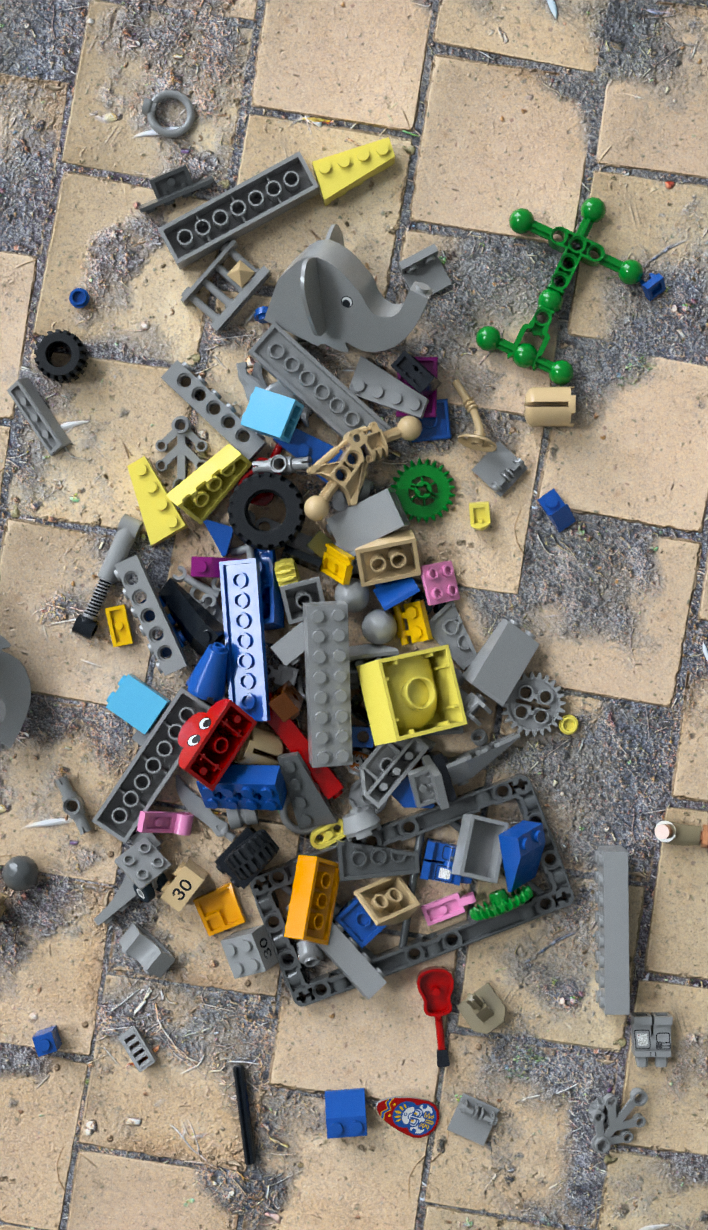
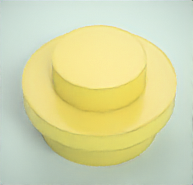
M564 715L562 720H559L558 727L564 734H573L578 729V720L573 715Z

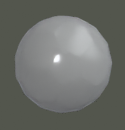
M351 578L349 585L338 583L334 593L335 601L343 600L348 604V613H356L364 609L370 597L368 587H362L358 578Z
M376 609L370 611L364 617L361 629L367 641L376 645H383L389 643L394 638L397 624L391 613Z

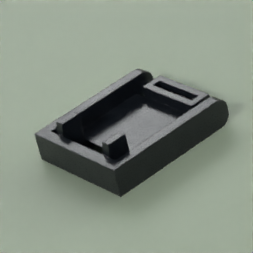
M437 750L427 753L442 774L448 801H454L456 793L446 764L449 763L447 756H444Z

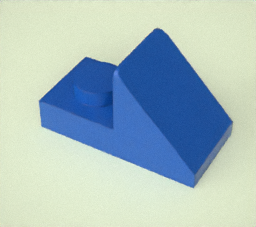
M554 488L537 499V502L559 533L576 522L569 505L562 501Z

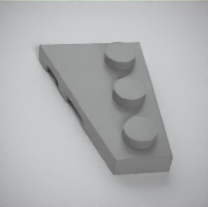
M450 601L429 619L432 637L440 646L449 644L452 659L464 670L472 663L477 653L458 614L454 601Z

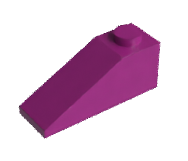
M192 556L191 577L220 578L219 562L242 559Z

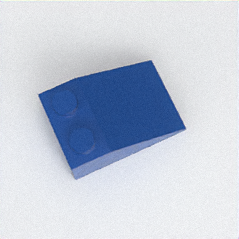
M523 820L498 835L508 892H513L536 877L545 846L543 823Z

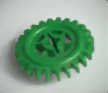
M419 458L417 465H415L411 460L410 468L403 464L404 472L397 470L400 478L393 477L397 484L391 485V488L396 490L397 497L405 514L410 515L409 521L416 517L419 524L421 518H423L427 524L430 517L435 522L436 514L442 518V510L449 512L446 504L453 505L449 498L456 495L450 491L455 489L456 486L449 485V483L454 478L447 479L446 477L450 471L443 473L444 465L437 468V461L430 465L427 458L425 464H423ZM420 477L421 482L417 484L412 483L414 479ZM423 477H428L434 482L430 484L423 481ZM436 484L438 493L432 491V485ZM426 486V491L429 493H425L423 496L420 495L418 487ZM408 489L414 491V497H409ZM415 498L423 500V506L417 505L412 500ZM428 498L434 500L431 504L426 505L425 500Z
M522 886V889L517 888L516 894L513 891L508 896L504 888L496 890L489 894L491 904L488 905L485 901H483L484 907L477 904V908L473 907V909H470V916L476 921L500 916L530 900L533 896V891L530 886Z

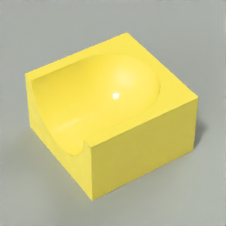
M449 644L378 659L356 666L375 746L468 724Z

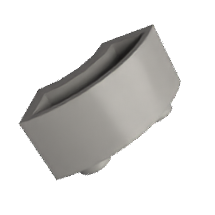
M132 923L118 941L122 947V952L126 956H132L143 966V970L150 976L155 975L161 978L176 960L159 940L135 923Z

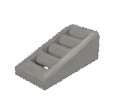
M135 1025L118 1036L139 1072H142L157 1060V1055ZM132 1034H135V1038L129 1042L126 1040ZM139 1041V1045L134 1048L131 1047V1045ZM143 1048L144 1051L137 1055L136 1052ZM147 1055L148 1059L142 1062L141 1059Z

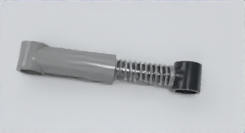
M124 514L121 518L115 538L98 573L100 581H97L99 583L96 584L97 587H94L96 590H93L94 594L90 597V603H87V610H84L85 612L77 617L72 628L73 633L89 640L95 635L99 625L97 621L98 612H101V606L104 605V599H107L106 596L110 592V586L117 582L114 570H116L115 564L127 559L135 540L142 530V521L127 514Z

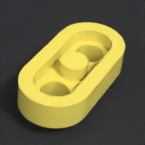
M338 818L337 823L321 825L314 829L310 834L311 845L316 849H323L335 843L336 840L344 838L346 835H343V819ZM339 825L341 827L339 830H334V826ZM317 835L323 836L320 840L316 839Z

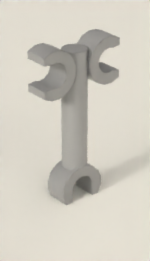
M178 566V570L183 575L178 577L173 574V580L176 582L184 581L206 593L202 596L201 603L204 604L207 599H211L210 608L213 609L216 606V599L221 593V587L217 588L215 586L217 578L212 580L211 587L188 575L183 566Z

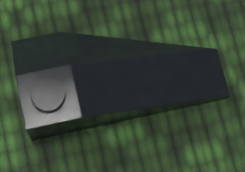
M169 578L159 594L190 646L202 657L209 644L214 642L220 643L224 638V626L176 581Z

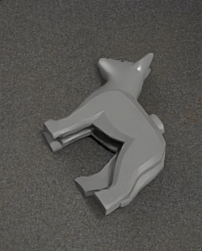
M247 362L236 363L238 378L244 387L248 402L255 387L295 399L304 405L279 381L268 386L262 376L263 367L258 362L254 363L251 375L247 371ZM304 405L300 419L309 428L308 418L313 412Z

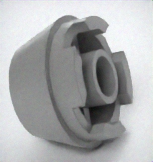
M357 806L350 809V813L343 816V835H346L348 842L352 841V837L360 840L372 835V830L377 828V831L382 829L380 825L381 819L370 806L363 808Z

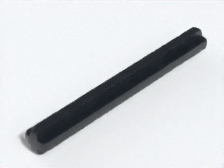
M236 1065L233 1068L244 1159L246 1165H252L256 1162L245 1070L243 1065Z

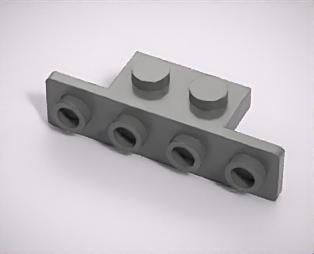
M186 164L149 179L156 199L140 205L139 210L141 213L149 214L157 210L156 207L164 204V206H168L174 203V199L178 197L187 198L193 195V191L201 189V191L212 187L211 183L215 181L211 175L193 183Z

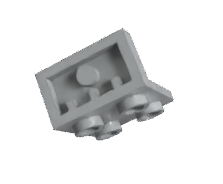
M435 244L399 262L398 269L409 290L415 281L427 284L429 288L434 290L432 295L451 285V281L437 256L438 249Z

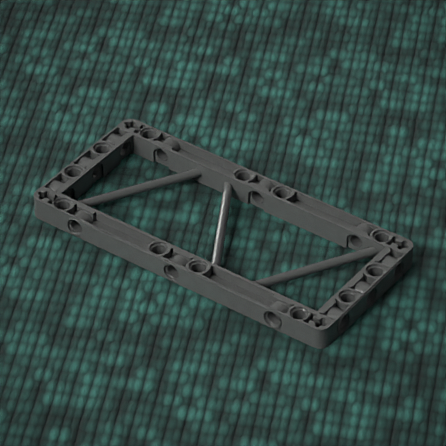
M521 773L456 796L454 801H448L449 808L441 810L437 803L433 808H424L382 824L381 830L377 831V828L372 830V835L370 836L377 838V843L374 845L387 847L388 844L398 840L404 841L416 836L414 851L419 853L420 866L425 832L446 824L460 832L461 824L457 820L462 819L463 814H475L480 812L482 808L493 804L496 806L515 798L523 820L530 821L532 817L539 816V823H543L545 846L540 864L550 887L542 890L530 880L524 886H530L534 894L530 900L520 907L486 920L476 921L469 918L408 942L410 917L402 922L398 946L374 954L365 946L363 948L359 945L356 947L361 954L364 952L372 960L370 964L375 969L378 967L385 976H388L572 904L574 894L538 797L527 776ZM519 779L526 781L525 783H523V788H520L519 786H514L519 783ZM510 782H511V784L514 786L513 789H514L515 791H513V792H512V788H511L510 785L508 784V783H510ZM500 786L507 787L505 795L497 794V789ZM406 822L414 823L415 826L411 831H406L403 828ZM352 837L353 839L352 841H350L355 843L367 844L366 839L368 837H365L360 840H357L356 837ZM337 842L326 848L317 849L304 855L317 856L338 863ZM547 854H554L552 862H545ZM298 857L260 872L251 881L250 887L293 1000L298 1006L303 1007L356 987L339 968L308 979L303 964L299 962L294 940L284 937L287 921L275 890L281 888L291 896L292 887L289 884H292L294 881ZM502 860V861H501V867L504 869L503 860ZM281 872L284 878L278 881L274 879L273 874ZM418 873L410 874L408 888L414 896ZM257 879H259L260 882L266 881L264 882L262 887H260V885H256ZM565 891L566 898L562 899V892ZM552 895L556 897L555 899L557 900V903H555L554 899L552 898ZM544 898L550 899V904L546 907L540 905L541 900ZM275 916L280 922L273 925L269 922V918ZM344 930L343 934H344L347 938L351 937V936ZM450 934L457 936L454 942H449L446 939ZM413 948L420 951L417 956H411L409 952ZM285 954H291L294 957V960L291 962H287L284 960L283 956ZM324 984L327 989L324 992H320L316 989V986ZM300 992L306 994V998L299 996Z

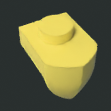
M489 501L469 503L471 527L477 531L487 529L491 524Z

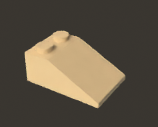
M412 529L390 533L355 549L362 587L421 575L416 538Z
M400 875L388 876L354 891V895L376 926L394 925L407 920L421 905Z

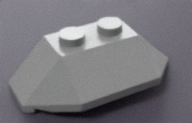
M376 644L349 646L350 689H358L360 686L356 666L378 659L399 655L398 649Z
M418 737L378 745L359 767L363 796L379 809L406 777L407 772L411 771L430 747Z

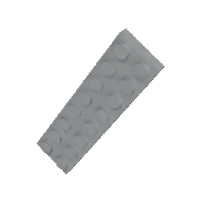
M275 322L248 351V354L342 439L347 432L362 426L367 427L371 422H376L382 431L391 429L384 420Z

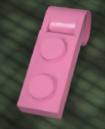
M140 811L137 831L141 833H175L190 836L194 815L184 812Z

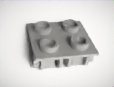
M498 441L496 443V451L488 452L472 471L501 497L528 468L524 465L523 460L517 458Z
M463 1093L447 1130L484 1146L492 1126L497 1124V1115L500 1109Z

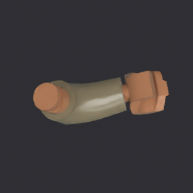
M663 820L655 826V836L661 842L670 845L691 846L699 845V841H701V848H708V825H703V831H701V826L679 824L668 820Z

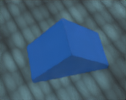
M210 520L203 521L223 557L228 556L234 537L233 528Z

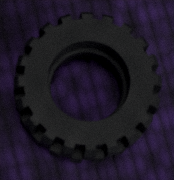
M270 472L253 474L251 477L242 480L239 486H236L233 495L229 499L228 520L233 528V532L242 542L256 549L276 550L286 546L301 532L305 522V503L300 491L289 479L279 474H272ZM261 493H273L279 496L286 506V517L283 523L274 530H260L249 519V504L254 497Z

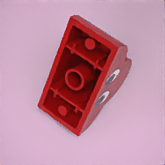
M222 699L216 702L207 713L199 712L194 714L184 723L178 734V744L183 748L179 756V766L209 790L213 791L257 724V721L229 699Z

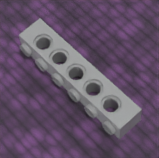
M177 360L161 377L163 381L251 462L266 446V443L263 441L265 437L242 426V417L239 418L234 414L236 409L229 403L225 405L220 401L222 396L214 389L210 391L205 386L207 382L201 376L195 377L191 373L193 369L185 361L181 364ZM184 378L191 379V384L188 387H182L181 385ZM200 391L205 392V399L197 401L196 394ZM219 405L220 412L216 415L211 414V407ZM227 419H234V427L226 428L225 421ZM241 433H249L250 438L247 442L239 440Z
M140 555L132 556L115 564L116 570H114V574L117 580L122 581L125 587L122 589L123 594L127 600L130 599L133 605L131 611L134 617L140 620L141 625L139 629L144 637L147 636L149 640L147 646L152 655L155 654L158 660L156 666L159 672L164 673V676L189 666ZM132 574L138 576V582L135 585L129 582V577ZM140 592H144L147 596L146 601L142 604L137 600ZM149 610L155 614V619L152 622L146 619V613ZM156 629L163 631V638L161 640H157L154 637ZM165 647L170 648L172 651L169 659L164 658L162 655Z

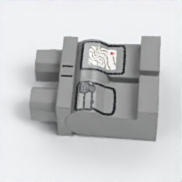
M630 1012L631 1052L635 1056L637 1067H648V1057H655L656 1067H667L668 1057H671V1025L673 1017L669 1012H651V1015L648 1012Z

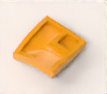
M231 881L193 900L209 936L246 922Z

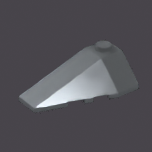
M516 731L449 758V763L446 764L453 785L462 786L469 783L468 779L473 778L521 737L520 733Z

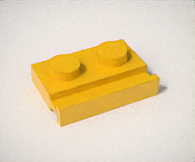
M326 543L327 551L323 554L320 571L342 585H349L353 569L351 562L355 557L333 543Z

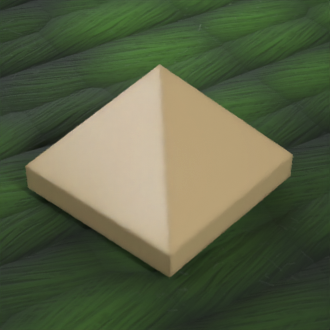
M239 260L227 276L243 288L255 272Z

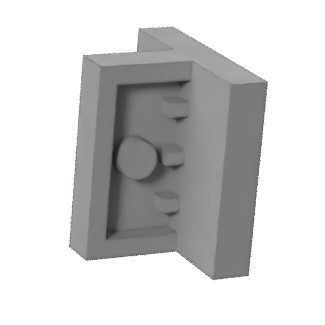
M429 755L421 757L423 766L407 772L415 805L417 808H421L437 802L441 810L449 808L442 774Z

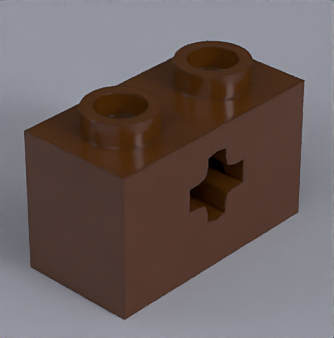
M288 680L273 692L269 705L281 720L285 722L288 719H295L300 714L299 711L302 708L304 698Z

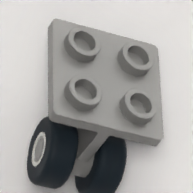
M146 837L115 859V864L134 883V891L142 901L149 903L155 898L154 890L162 892L161 889L168 881L164 872L171 867V863Z

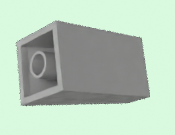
M387 488L357 503L355 506H351L326 519L328 523L326 524L327 531L336 540L334 545L347 553L410 525L394 488Z
M504 618L477 653L472 663L461 675L462 678L502 707L539 646V643L535 641L536 636L527 630L525 633L519 629L521 625L513 619L508 621Z

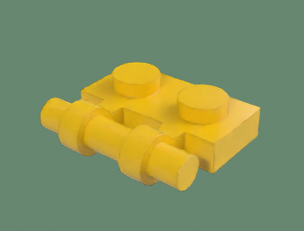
M424 600L403 604L405 609L403 613L400 605L393 607V617L397 623V636L400 638L401 645L409 644L408 636H411L412 643L433 639ZM404 618H407L409 630H406Z

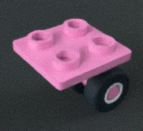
M451 560L420 566L425 592L414 594L411 602L424 600L428 615L431 613L432 608L434 613H437L446 605V602L460 599Z

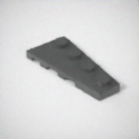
M300 753L280 754L278 756L279 765L299 829L337 823V815L333 814L328 800L324 799L319 785L311 777V772Z
M336 840L340 881L420 873L418 852Z

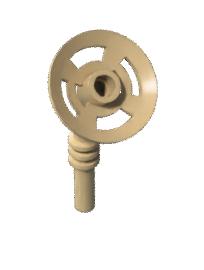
M456 379L452 384L463 400L462 404L465 405V409L471 414L476 429L474 434L459 435L458 442L465 447L477 451H496L497 445L485 437V430L477 409L478 405L475 404L476 402L473 400V397L468 395L460 380Z

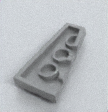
M360 356L349 390L360 399L422 419L429 400L363 356Z

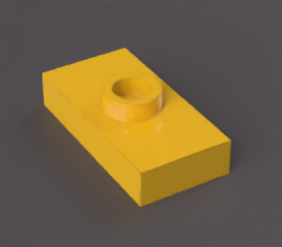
M126 604L105 608L113 647L134 643Z

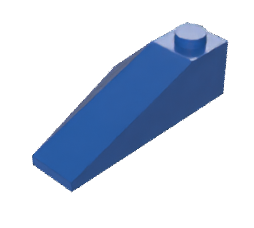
M255 548V558H259L264 631L284 628V606L274 570V564L277 562L275 550Z

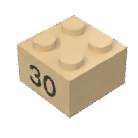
M191 859L186 863L182 861L173 873L176 877L174 879L170 877L161 889L164 893L160 898L178 912L182 910L208 875L207 871Z

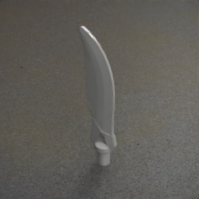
M176 775L177 793L184 806L194 816L209 826L216 836H224L232 842L236 835L229 830L228 823L216 816L210 808H205L203 799L189 789L179 775Z

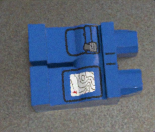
M430 838L427 839L420 879L441 881L460 886V883L471 884L472 882L470 878L451 874L457 845Z

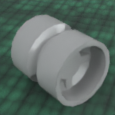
M226 809L231 830L243 827L244 823L248 826L259 824L257 809Z

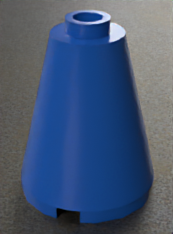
M219 642L209 644L187 679L185 685L188 686V692L195 697L203 700L211 697L214 698L213 701L221 700L224 697L228 650L224 644Z

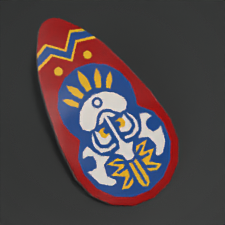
M394 1096L379 1100L376 1103V1110L385 1122L413 1138L428 1136L434 1131L439 1122V1110L433 1102L427 1099Z

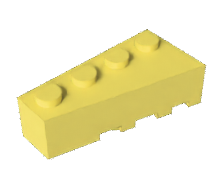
M143 456L128 465V471L150 545L155 547L184 530L188 525L177 506L165 496L168 491L149 459Z

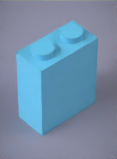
M255 387L254 392L250 396L247 409L242 415L241 425L251 431L290 443L304 405L295 399Z
M133 674L124 675L118 682L120 687L116 693L113 691L107 698L108 704L106 708L144 735L148 734L170 703V700Z

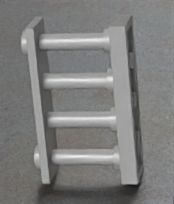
M234 239L224 244L221 248V254L191 288L187 287L181 295V301L185 306L191 301L212 320L213 324L211 327L218 335L271 276L270 270L264 265L261 269H256L236 251L238 244ZM229 256L237 263L241 260L255 272L252 279L243 288L227 276L229 271L222 265ZM216 271L238 289L239 294L235 299H230L209 281ZM203 286L225 304L226 309L221 314L214 312L196 296Z

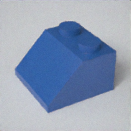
M412 577L375 584L376 589L373 590L384 611L420 591Z
M354 1088L325 1091L327 1139L367 1136L365 1089Z

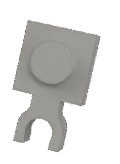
M267 664V667L271 669L268 678L275 677L274 684L283 685L289 680L295 686L299 669L279 664L278 669H275L272 665Z

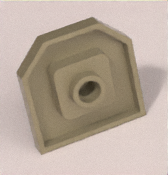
M486 983L473 994L468 993L467 998L456 1006L473 1032L489 1034L505 1021L506 1007L489 983Z

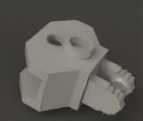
M459 687L467 721L471 719L480 727L482 723L473 715L480 707L490 715L493 711L484 704L487 700L478 692L476 695L472 692L468 695Z

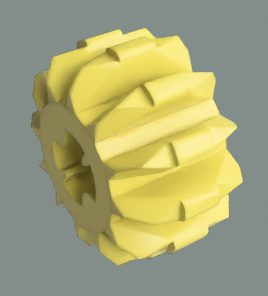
M284 558L275 562L274 570L279 587L301 581L297 564L293 558Z

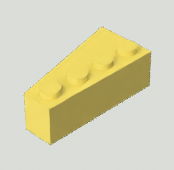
M388 137L313 161V171L324 206L329 205L336 198L342 197L349 190L358 187L370 177H374L395 164V155Z
M228 444L165 496L201 525L250 468L252 463Z

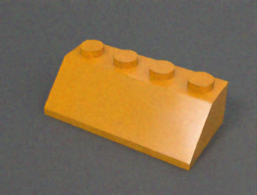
M298 855L284 937L328 945L339 884L337 862L317 856Z

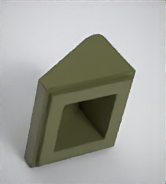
M319 530L306 546L322 559L324 552L327 551L325 544L333 542Z

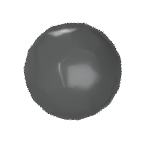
M22 855L12 857L7 861L2 872L4 883L14 891L30 889L36 883L39 874L38 866L34 860Z

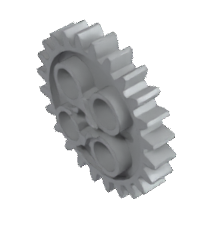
M530 672L529 677L522 673V679L518 680L506 703L503 705L506 710L502 712V715H508L505 722L512 721L510 726L512 729L518 726L517 733L524 730V735L528 736L531 731L532 735L536 737L537 731H539L543 736L544 729L551 732L550 725L557 727L558 725L555 720H562L559 712L563 713L565 710L560 708V706L566 704V702L560 701V698L565 695L558 693L561 686L554 687L555 680L548 682V675L542 679L540 672H538L536 677H534L533 672ZM523 687H529L530 695L526 698H523L520 694ZM544 691H548L550 694V698L546 702L540 700V694ZM516 699H521L529 702H532L533 699H535L536 703L550 706V709H544L534 706L533 709H531V706L527 704L517 703ZM520 706H524L526 709V713L522 717L516 715V710ZM538 711L545 712V719L543 721L536 720L535 717Z

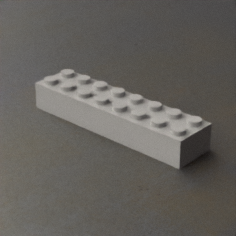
M299 151L158 228V231L181 270L223 247L226 242H231L233 239L236 240L320 194L319 186Z
M343 600L303 603L309 763L312 768L353 765L348 604Z
M181 687L92 822L123 843L129 841L137 829L140 811H149L179 766V756L183 748L178 744V734L182 726L194 714L199 712L207 713L212 704L189 693L187 687Z
M597 845V851H594V862L597 863V871H594V881L598 883V891L594 892L595 903H598V911H595V923H598V931H595V942L598 943V951H595V961L598 963V971H595V980L599 984V990L595 992L596 1003H599V1008L603 1010L605 1015H630L628 851L622 845Z

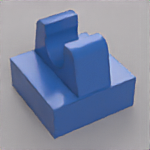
M653 273L648 274L650 280L647 282L643 279L640 280L641 288L649 301L666 290L664 277L659 273L656 275Z

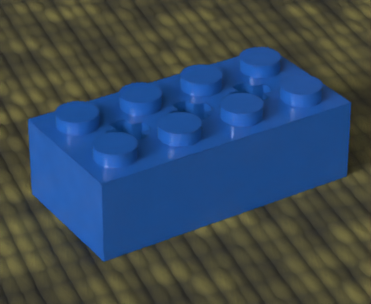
M230 764L213 791L209 790L199 781L196 782L205 808L283 810L287 795V788L280 765Z

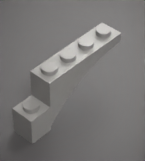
M138 831L131 837L133 845L146 837L158 851L161 849L160 845L163 842L158 833H141ZM127 875L112 901L94 918L98 926L103 922L105 924L109 923L115 917L113 914L117 910L121 912L130 905L129 901L133 897L139 898L134 891V883Z

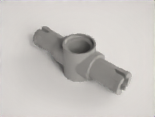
M275 455L265 461H253L252 466L255 467L252 468L254 474L270 472L272 474L289 475L296 470L311 467L312 464L309 463H312V458L310 456L294 458V456ZM284 461V467L280 470V463Z
M67 775L56 780L55 782L63 796L61 798L63 810L74 820L80 835L92 830L84 814L86 813L84 800L77 795L76 791H73ZM70 800L77 802V810L70 808Z

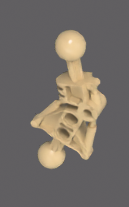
M408 415L400 419L397 427L386 431L379 429L376 422H371L367 427L362 426L344 434L343 441L337 447L334 446L311 467L307 468L309 475H320L328 480L319 495L311 496L306 500L304 505L306 516L313 521H321L326 518L329 513L328 502L337 489L345 495L349 506H355L358 503V496L367 475L368 464L375 462V459L381 460L382 456L385 458L388 456L387 443L399 438L408 441L417 439L422 431L420 420L415 416ZM346 447L336 462L328 463L339 453L341 448ZM349 454L353 455L355 459L353 465L348 462ZM338 470L343 473L342 481L336 477Z

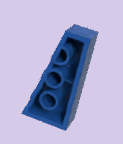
M297 428L294 430L290 443L273 439L274 442L291 456H294V458L310 456L312 463L309 464L312 465L334 447ZM339 450V453L328 463L336 462L343 451ZM349 454L348 462L352 465L355 459L353 455ZM339 470L336 473L338 480L342 481L343 473ZM315 475L321 481L327 484L328 480H326L320 475Z

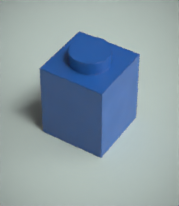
M56 1025L39 1030L32 1037L38 1057L56 1052L62 1045Z

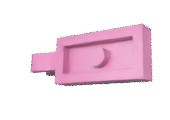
M473 891L462 897L456 892L422 905L421 909L428 926L464 913V906L476 902Z

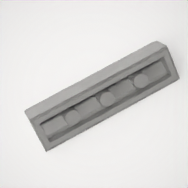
M29 378L18 379L7 391L44 447L53 456L68 446L71 441Z

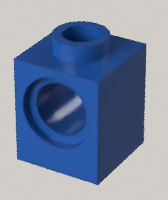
M352 725V747L373 748L374 740L371 728L369 726ZM361 731L369 734V739L365 742L360 741L357 737Z

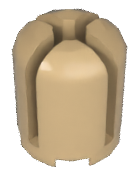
M575 387L530 388L524 399V406L528 407L524 410L526 422L532 427H574L575 423H571V418L576 413V395H571V390Z
M254 727L232 762L241 765H278V759L271 757L270 754L276 756L283 754V742L277 735Z

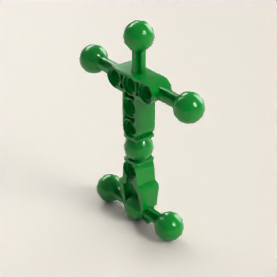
M595 197L588 198L581 205L580 211L583 219L576 233L564 227L552 229L534 220L533 214L528 209L520 208L512 212L509 218V225L515 233L525 234L531 232L548 240V244L552 249L563 254L547 288L538 297L536 313L529 324H524L521 327L514 344L501 338L500 332L493 326H484L476 335V343L482 350L493 351L498 349L507 354V359L513 358L514 363L521 368L532 367L533 371L538 368L549 373V378L557 385H566L572 380L574 375L572 365L565 360L552 362L541 356L550 340V335L547 333L554 314L563 305L565 289L569 285L579 261L589 266L600 264L618 273L619 279L628 285L638 283L643 276V267L637 260L620 261L605 254L603 246L587 239L593 224L601 221L606 213L604 202ZM558 234L562 236L563 241L556 242L553 235ZM578 243L581 246V250H574L571 244ZM591 251L597 252L598 255H599V258H598V259H593V258H591L590 252H591ZM563 262H571L572 268H565L563 266ZM561 279L564 286L557 287L554 280ZM544 315L547 322L544 324L538 322L537 316ZM525 332H531L533 336H539L542 339L538 352L529 343L520 344Z

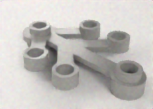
M185 416L176 417L172 421V430L162 440H158L155 445L159 452H165L168 449V444L177 437V445L162 460H158L155 464L159 472H165L168 469V465L177 457V478L173 481V489L185 480L186 457L195 465L196 470L199 463H206L204 460H200L186 445L187 436L195 444L197 451L203 453L208 449V444L204 440H200L191 430V421ZM180 423H185L183 430L178 428ZM163 442L165 443V448L161 450L158 446ZM200 443L205 444L203 450L198 449ZM161 462L165 463V468L162 470L158 467Z
M636 1087L631 1090L629 1101L618 1114H616L617 1098L614 1094L608 1093L604 1096L609 1126L605 1131L603 1127L604 1113L600 1109L592 1111L591 1117L595 1121L596 1135L591 1140V1147L595 1152L604 1154L609 1151L611 1145L632 1142L634 1136L628 1128H641L645 1125L646 1119L640 1113L633 1115L632 1119L625 1120L635 1106L646 1104L648 1095L642 1088ZM622 1130L620 1135L612 1136L615 1131Z

